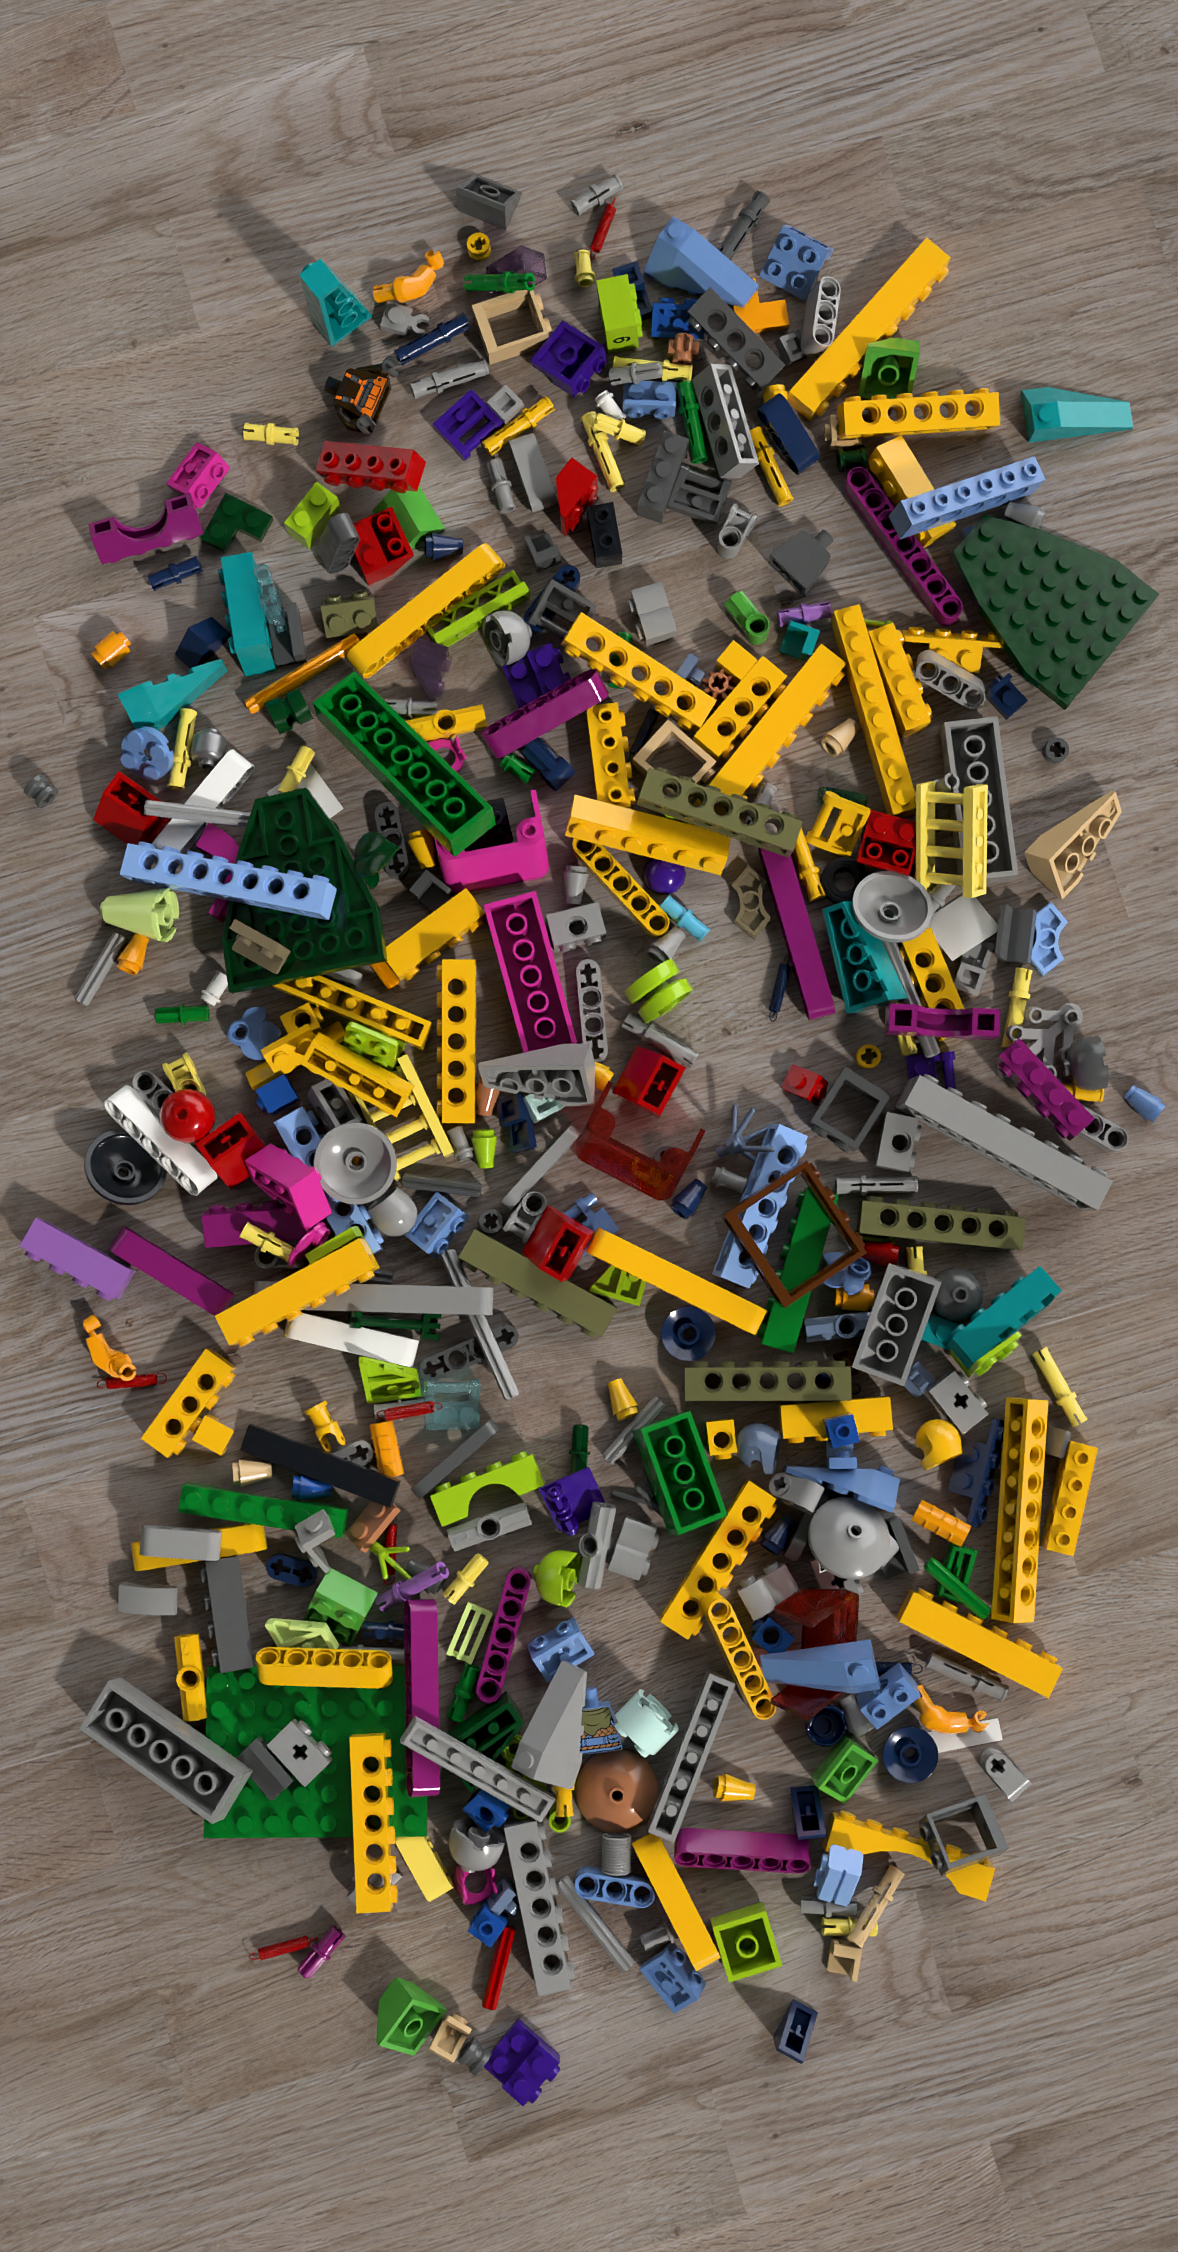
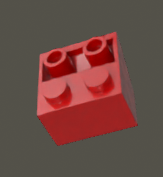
M572 457L555 478L561 534L564 536L570 530L575 531L582 521L581 516L586 511L587 506H593L598 501L597 475Z
M392 507L353 523L360 537L354 556L368 586L393 575L414 556Z
M118 771L104 790L93 821L125 844L138 845L139 841L145 842L162 818L145 815V801L161 800Z
M870 810L860 839L857 863L909 876L916 851V822Z
M637 1045L612 1093L660 1118L686 1067L661 1054Z
M238 1113L195 1143L209 1165L230 1190L251 1177L245 1160L266 1147V1144L248 1118L242 1113Z
M547 1205L522 1253L538 1269L560 1282H564L570 1279L595 1232L552 1206Z

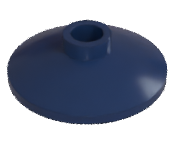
M687 1306L678 1308L667 1316L662 1325L661 1338L664 1347L673 1357L683 1361H695L704 1357L712 1349L716 1338V1330L712 1319L706 1312L696 1307ZM687 1328L693 1331V1336L690 1339H686L683 1336V1331Z
M913 1726L902 1727L895 1730L887 1738L883 1747V1761L888 1772L897 1780L905 1783H918L928 1778L935 1770L938 1762V1748L934 1739L925 1730ZM912 1748L914 1750L913 1756L906 1757L904 1755L905 1750Z

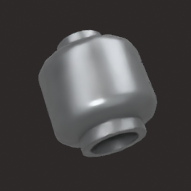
M203 728L200 732L193 735L190 756L201 769L213 770L226 754L227 740L217 729Z

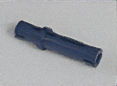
M462 312L445 323H438L436 328L394 350V353L401 366L436 346L444 342L446 344L451 342V338L470 329L471 326L468 324L467 317Z

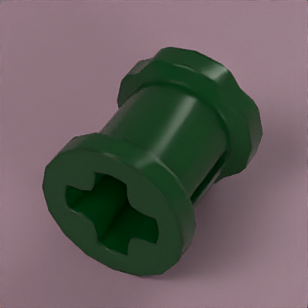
M859 445L858 448L843 450L842 447L837 448L836 463L838 472H844L845 469L855 467L866 469L867 455L865 446Z

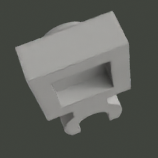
M387 301L380 328L382 331L406 337L409 330L416 337H420L425 334V330L419 329L417 326L419 324L429 325L430 322L429 317L419 314L413 316V308Z

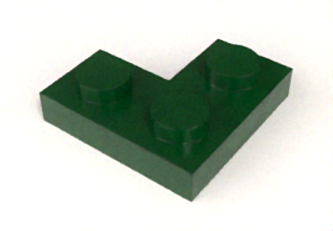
M225 493L201 539L204 543L226 553L238 531L262 542L274 519L268 513Z

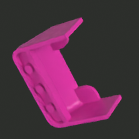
M536 790L530 791L535 817L524 819L518 824L516 830L518 842L467 852L463 850L454 857L435 838L443 881L452 890L453 894H458L465 888L469 892L537 880L543 878L548 873L549 860Z

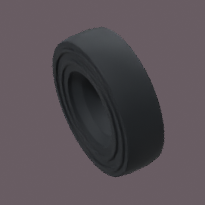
M839 857L830 861L823 869L820 877L821 885L826 894L825 897L834 904L852 901L856 887L868 876V873L861 863H857L856 859L850 857ZM842 871L851 873L855 880L854 887L849 891L837 889L834 884V878L837 873Z

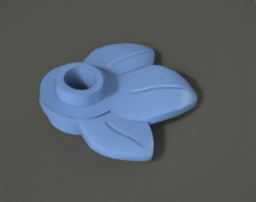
M252 1007L246 1010L242 1018L233 1021L227 1030V1036L231 1043L240 1046L244 1055L248 1058L260 1061L265 1060L261 1049L266 1047L265 1045L275 1042L282 1034V1031L275 1024L265 1021L266 1009L264 1007ZM241 1028L245 1029L246 1035L243 1038H238L237 1031Z
M828 1252L823 1254V1258L829 1265L845 1253ZM860 1257L823 1283L832 1288L843 1287L847 1295L857 1294L863 1290L864 1282L870 1278V1263Z

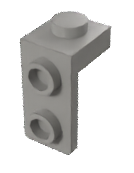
M322 1509L295 1525L298 1534L295 1541L302 1553L308 1552V1557L313 1566H320L327 1573L330 1571V1567L323 1550L318 1545L336 1535L329 1515Z

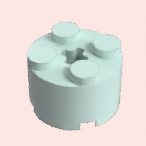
M640 1689L616 1713L618 1722L614 1726L623 1737L629 1736L635 1743V1749L646 1758L649 1754L655 1755L679 1731L677 1723L673 1726L671 1725L669 1719L672 1715L654 1696L649 1694L645 1697L643 1696L644 1690Z

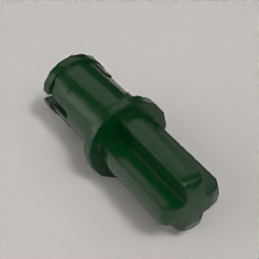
M576 1424L573 1426L572 1450L569 1451V1454H572L571 1474L587 1468V1458L590 1455V1451H588V1425Z

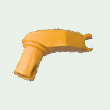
M429 250L425 254L428 266L420 265L411 276L396 277L392 283L375 285L373 287L374 300L377 303L389 300H397L400 303H404L425 295L436 278L434 271L442 268L444 265L440 251L434 253L433 250Z
M94 1314L84 1319L83 1329L89 1335V1338L85 1339L92 1362L112 1377L121 1378L125 1381L132 1380L136 1375V1371L133 1369L136 1368L132 1364L130 1357L123 1352L111 1349L103 1333H95V1330L101 1327V1324Z
M918 1685L921 1697L915 1700L914 1704L921 1714L919 1721L927 1729L941 1734L967 1733L968 1727H970L974 1732L980 1733L989 1725V1723L983 1724L979 1722V1720L987 1716L986 1712L978 1711L971 1719H967L966 1712H948L943 1707L934 1705L924 1686Z

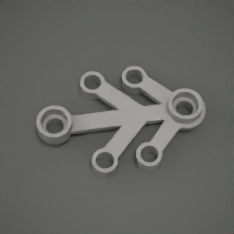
M1073 1003L1063 1004L1058 1010H1042L1034 1006L1027 1009L1025 1017L1031 1023H1040L1042 1020L1055 1021L1048 1029L1022 1028L1018 1025H1010L1006 1029V1037L1011 1041H1016L1018 1038L1021 1040L1036 1039L1028 1048L1035 1055L1043 1049L1041 1062L1050 1069L1055 1077L1057 1075V1070L1053 1066L1055 1037L1062 1032V1046L1058 1050L1057 1056L1060 1061L1066 1060L1064 1053L1073 1044L1074 1029L1081 1024L1083 1019L1081 1008ZM1036 1010L1038 1017L1033 1020L1032 1013ZM1072 1012L1073 1019L1069 1022L1067 1016ZM1017 1028L1018 1035L1013 1038L1012 1031ZM997 1068L998 1076L1001 1079L1013 1082L1010 1077H1005Z

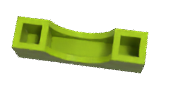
M525 1450L512 1455V1461L502 1465L500 1461L486 1466V1472L476 1475L475 1471L461 1476V1482L451 1486L448 1481L434 1487L436 1492L432 1493L430 1497L441 1526L443 1527L468 1517L471 1498L483 1486L502 1484L510 1487L519 1496L544 1486L545 1482L534 1454L527 1455Z

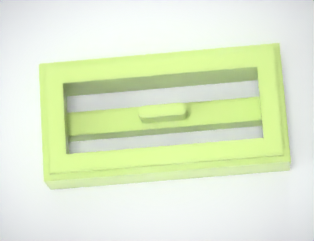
M468 1602L446 1654L472 1665L493 1612ZM474 1610L476 1612L459 1651H456L454 1648L469 1612ZM483 1614L486 1617L468 1656L464 1654L478 1619Z

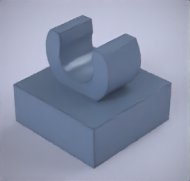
M689 653L676 674L699 687L705 673L697 668L699 658Z
M915 1361L911 1366L905 1386L903 1387L914 1399H918L936 1380L919 1361Z
M503 1877L496 1885L498 1894L495 1895L492 1892L490 1897L487 1898L490 1910L497 1916L504 1909L510 1914L515 1915L520 1908V1905L517 1903L519 1900L515 1897L516 1892L512 1882Z

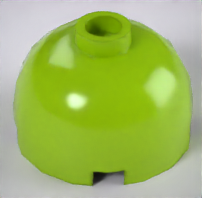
M567 1550L552 1551L542 1558L540 1564L535 1565L533 1580L536 1581L539 1595L545 1601L566 1608L572 1604L577 1594L572 1592L574 1582L578 1584L577 1578L581 1563V1557L576 1556L578 1553Z

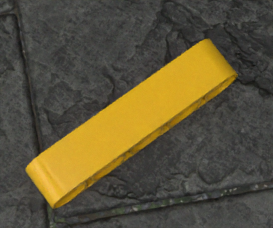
M573 838L572 849L575 857L584 867H587V870L636 923L652 938H660L668 932L670 923L667 914L604 846L589 842L592 848L587 852H582L578 850L577 845L583 840ZM600 860H605L610 864V868L602 872L596 869L595 864ZM620 879L627 882L628 887L624 891H617L613 886L614 882ZM635 899H642L645 901L646 907L641 911L633 909L631 903ZM658 918L664 922L665 926L661 930H654L649 924L650 921Z
M244 1523L210 1529L222 1531L220 1558L267 1549L265 1529L262 1525ZM140 1541L130 1543L134 1571L203 1561L139 1555Z
M708 1592L701 1600V1609L748 1709L758 1719H769L776 1712V1702L731 1604L720 1593ZM721 1602L720 1609L717 1612H711L713 1605ZM727 1627H732L731 1633L723 1636L724 1630ZM739 1651H743L742 1657L738 1660H734L735 1654ZM754 1675L752 1682L745 1684L746 1678ZM761 1699H765L764 1704L761 1707L756 1708L757 1702Z
M265 1647L256 1654L258 1679L265 1685L379 1689L389 1686L393 1681L391 1656L388 1652L382 1650Z
M649 1833L632 1842L635 1852L696 1972L720 1959L721 1956L661 1838Z

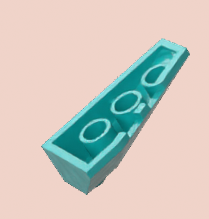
M1051 387L1021 391L1028 443L1133 429L1129 402Z
M221 658L189 669L188 675L182 676L173 673L167 675L166 680L162 683L153 685L152 681H148L123 691L118 696L135 729L148 726L161 731V728L166 727L180 714V709L187 708L220 679L228 669Z

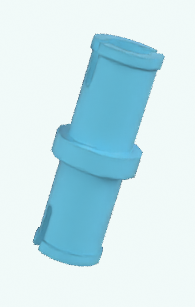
M671 895L660 905V908L677 922L676 926L679 928L683 927L699 942L710 931V928L692 914L693 911L691 909H685Z

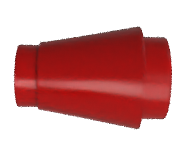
M864 1242L865 1246L863 1248L867 1253L862 1258L886 1268L889 1263L897 1265L899 1245H893L894 1242Z

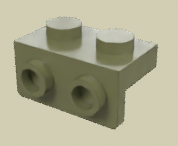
M366 590L353 592L352 596L342 598L340 594L326 596V600L321 601L320 607L326 638L371 632L378 627L374 593L368 594Z

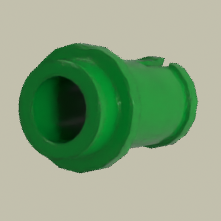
M509 753L500 764L503 772H510L526 784L535 772L534 768L517 759L516 754L511 755Z

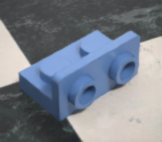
M640 381L639 384H634V382L624 384L623 414L635 419L642 418L643 416H654L657 419L675 417L676 382Z
M436 1192L417 1216L414 1227L404 1235L426 1253L437 1259L448 1249L449 1243L455 1235L464 1228L469 1216Z
M574 1617L559 1623L554 1629L544 1635L537 1636L527 1645L532 1660L547 1683L552 1681L563 1660L577 1666L595 1655Z
M671 1941L666 1944L662 1952L645 1961L639 1969L674 2014L697 2001L706 1986L700 1972H696L695 1968L685 1957L684 1952L675 1943L672 1944Z

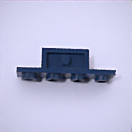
M992 1419L986 1444L961 1437L962 1454L955 1458L947 1491L973 1498L967 1519V1524L972 1527H981V1524L984 1523L987 1517L988 1509L986 1504L988 1496L992 1494L994 1489V1481L992 1479L994 1471L999 1467L1001 1461L999 1451L1001 1443H1003L1004 1420Z

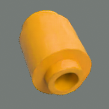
M112 631L94 646L95 650L91 655L104 670L108 667L113 668L131 652L128 648L131 643L121 631L118 634Z
M864 1284L863 1290L853 1295H847L843 1287L835 1288L834 1307H841V1310L867 1312L869 1306L874 1305V1290L869 1289V1284Z

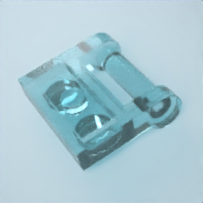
M259 564L255 567L254 574L256 579L261 582L264 594L259 595L262 609L266 611L269 624L274 623L278 633L288 631L281 594L274 587L269 567L265 564Z
M470 1379L469 1382L445 1383L425 1380L424 1402L432 1401L433 1403L440 1404H434L435 1409L433 1413L424 1414V1430L480 1428V1380ZM469 1393V1401L434 1402L435 1394Z

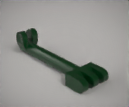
M350 1311L348 1325L349 1328L361 1329V1326L420 1330L421 1339L439 1340L440 1334H429L430 1328L440 1329L441 1324L430 1323V1319H440L442 1314L422 1313L421 1319L362 1315V1312Z

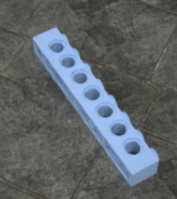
M139 841L138 845L127 844L120 875L129 881L329 920L337 888L331 885L326 877L313 875L312 879L303 877L304 874L288 870L287 874L278 872L277 868L266 865L259 869L254 868L253 864L240 860L237 861V864L228 863V859L219 856H212V859L203 858V854L194 851H188L186 855L168 846H163V849L160 850L155 849V846L150 843ZM158 860L156 867L151 869L152 863ZM182 865L181 871L175 874L176 868ZM207 869L206 876L200 879L202 871ZM232 874L231 881L225 884L226 877ZM257 879L256 886L250 889V883ZM283 884L281 891L275 894L276 886ZM308 888L307 895L300 899L302 890Z

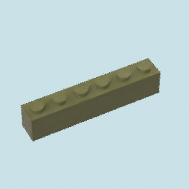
M476 1229L473 1230L458 1257L464 1260L462 1263L463 1267L476 1273L477 1269L487 1273L485 1279L500 1286L501 1282L511 1287L510 1293L521 1299H524L525 1295L535 1300L533 1303L535 1307L546 1313L549 1308L559 1313L557 1319L570 1326L572 1322L581 1325V1332L595 1339L596 1335L603 1336L618 1309L567 1280L560 1282L538 1269L528 1258Z

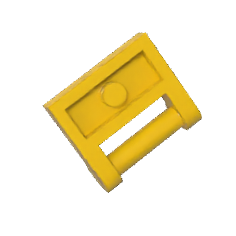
M826 791L822 799L824 803L812 830L807 832L806 841L811 845L842 857H850L869 817L870 808L844 799L834 792ZM833 807L841 810L827 839L822 837L821 834Z

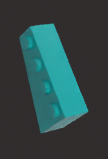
M321 258L315 263L307 264L299 274L312 323L331 347L373 317L357 295Z
M247 552L221 557L222 568L218 569L221 585H225L226 589L221 594L224 607L229 609V614L225 615L228 631L232 630L233 637L228 638L231 653L237 654L245 677L277 671L270 651L272 643L266 625L268 622L263 601H260L263 599L253 553Z
M852 901L840 902L822 909L846 1013L866 1012L889 1005L890 1003L908 999L882 941L867 933L855 919Z
M1041 1266L1037 1267L1028 1276H1021L1011 1285L1012 1289L1006 1294L1004 1292L998 1294L991 1301L993 1305L987 1310L984 1308L978 1310L971 1316L972 1322L966 1327L961 1324L950 1333L953 1338L947 1346L968 1370L978 1359L1011 1337L1047 1308L1062 1292L1061 1288Z

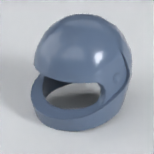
M762 1423L747 1425L738 1433L736 1438L737 1456L748 1467L751 1466L753 1460L760 1461L763 1465L764 1473L774 1475L779 1456L781 1433Z

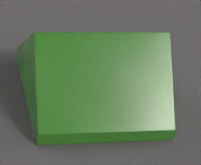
M420 486L417 492L406 491V493H398L391 489L373 509L374 514L389 507L393 508L411 549L422 544L425 536H431V533L439 534L445 530Z
M844 1733L841 1741L835 1744L811 1778L818 1789L846 1804L879 1760Z

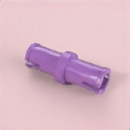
M830 601L811 605L802 603L799 607L777 610V621L779 627L789 625L790 621L807 625L809 621L831 618L832 608Z

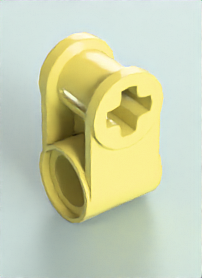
M187 1052L183 1054L182 1058L170 1064H162L164 1072L175 1091L196 1086L197 1091L206 1096V1090L198 1076L197 1069Z

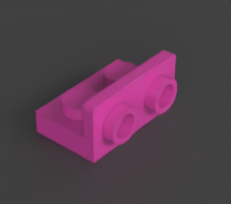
M196 442L165 484L180 495L191 493L195 507L200 509L229 471L230 467L216 451Z

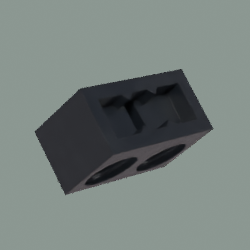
M613 502L587 506V521L596 568L622 564L623 553Z

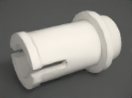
M606 390L595 398L596 408L601 409L606 416L619 421L625 419L626 415L623 414L614 401L613 393L609 394Z
M217 971L207 989L201 991L203 994L201 999L212 1006L220 1003L219 998L228 986L227 976Z

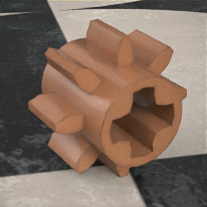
M678 333L675 335L674 340L669 339L667 357L672 358V363L690 365L692 360H698L700 343L694 342V336L691 334Z
M721 669L720 673H714L712 670H709V680L706 678L702 679L701 684L707 687L703 692L714 699H722L724 701L727 698L726 692L731 693L734 690V687L728 685L732 682L733 676L727 677L724 674V669ZM716 682L717 685L723 684L722 689L719 690L718 687L713 688V683Z

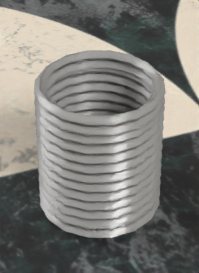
M604 1833L601 1836L602 1873L611 1876L629 1874L631 1872V1835L628 1833Z

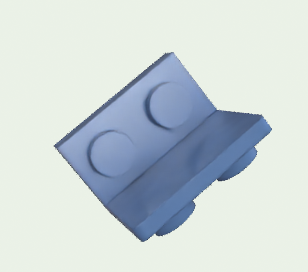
M783 225L760 273V277L796 297L806 300L825 260L830 259L834 249L790 225Z

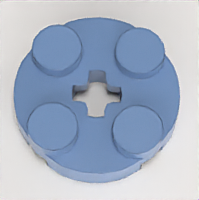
M143 726L140 729L132 730L124 737L121 744L122 756L120 760L125 768L130 769L138 777L154 782L171 770L174 763L173 750L169 751L167 746L169 741L160 731L152 727ZM145 749H148V750H149V755H150L152 758H148V757L144 754V750H145Z

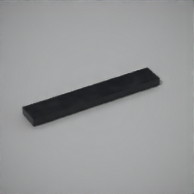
M253 1424L248 1425L240 1451L389 1508L393 1506L401 1480Z

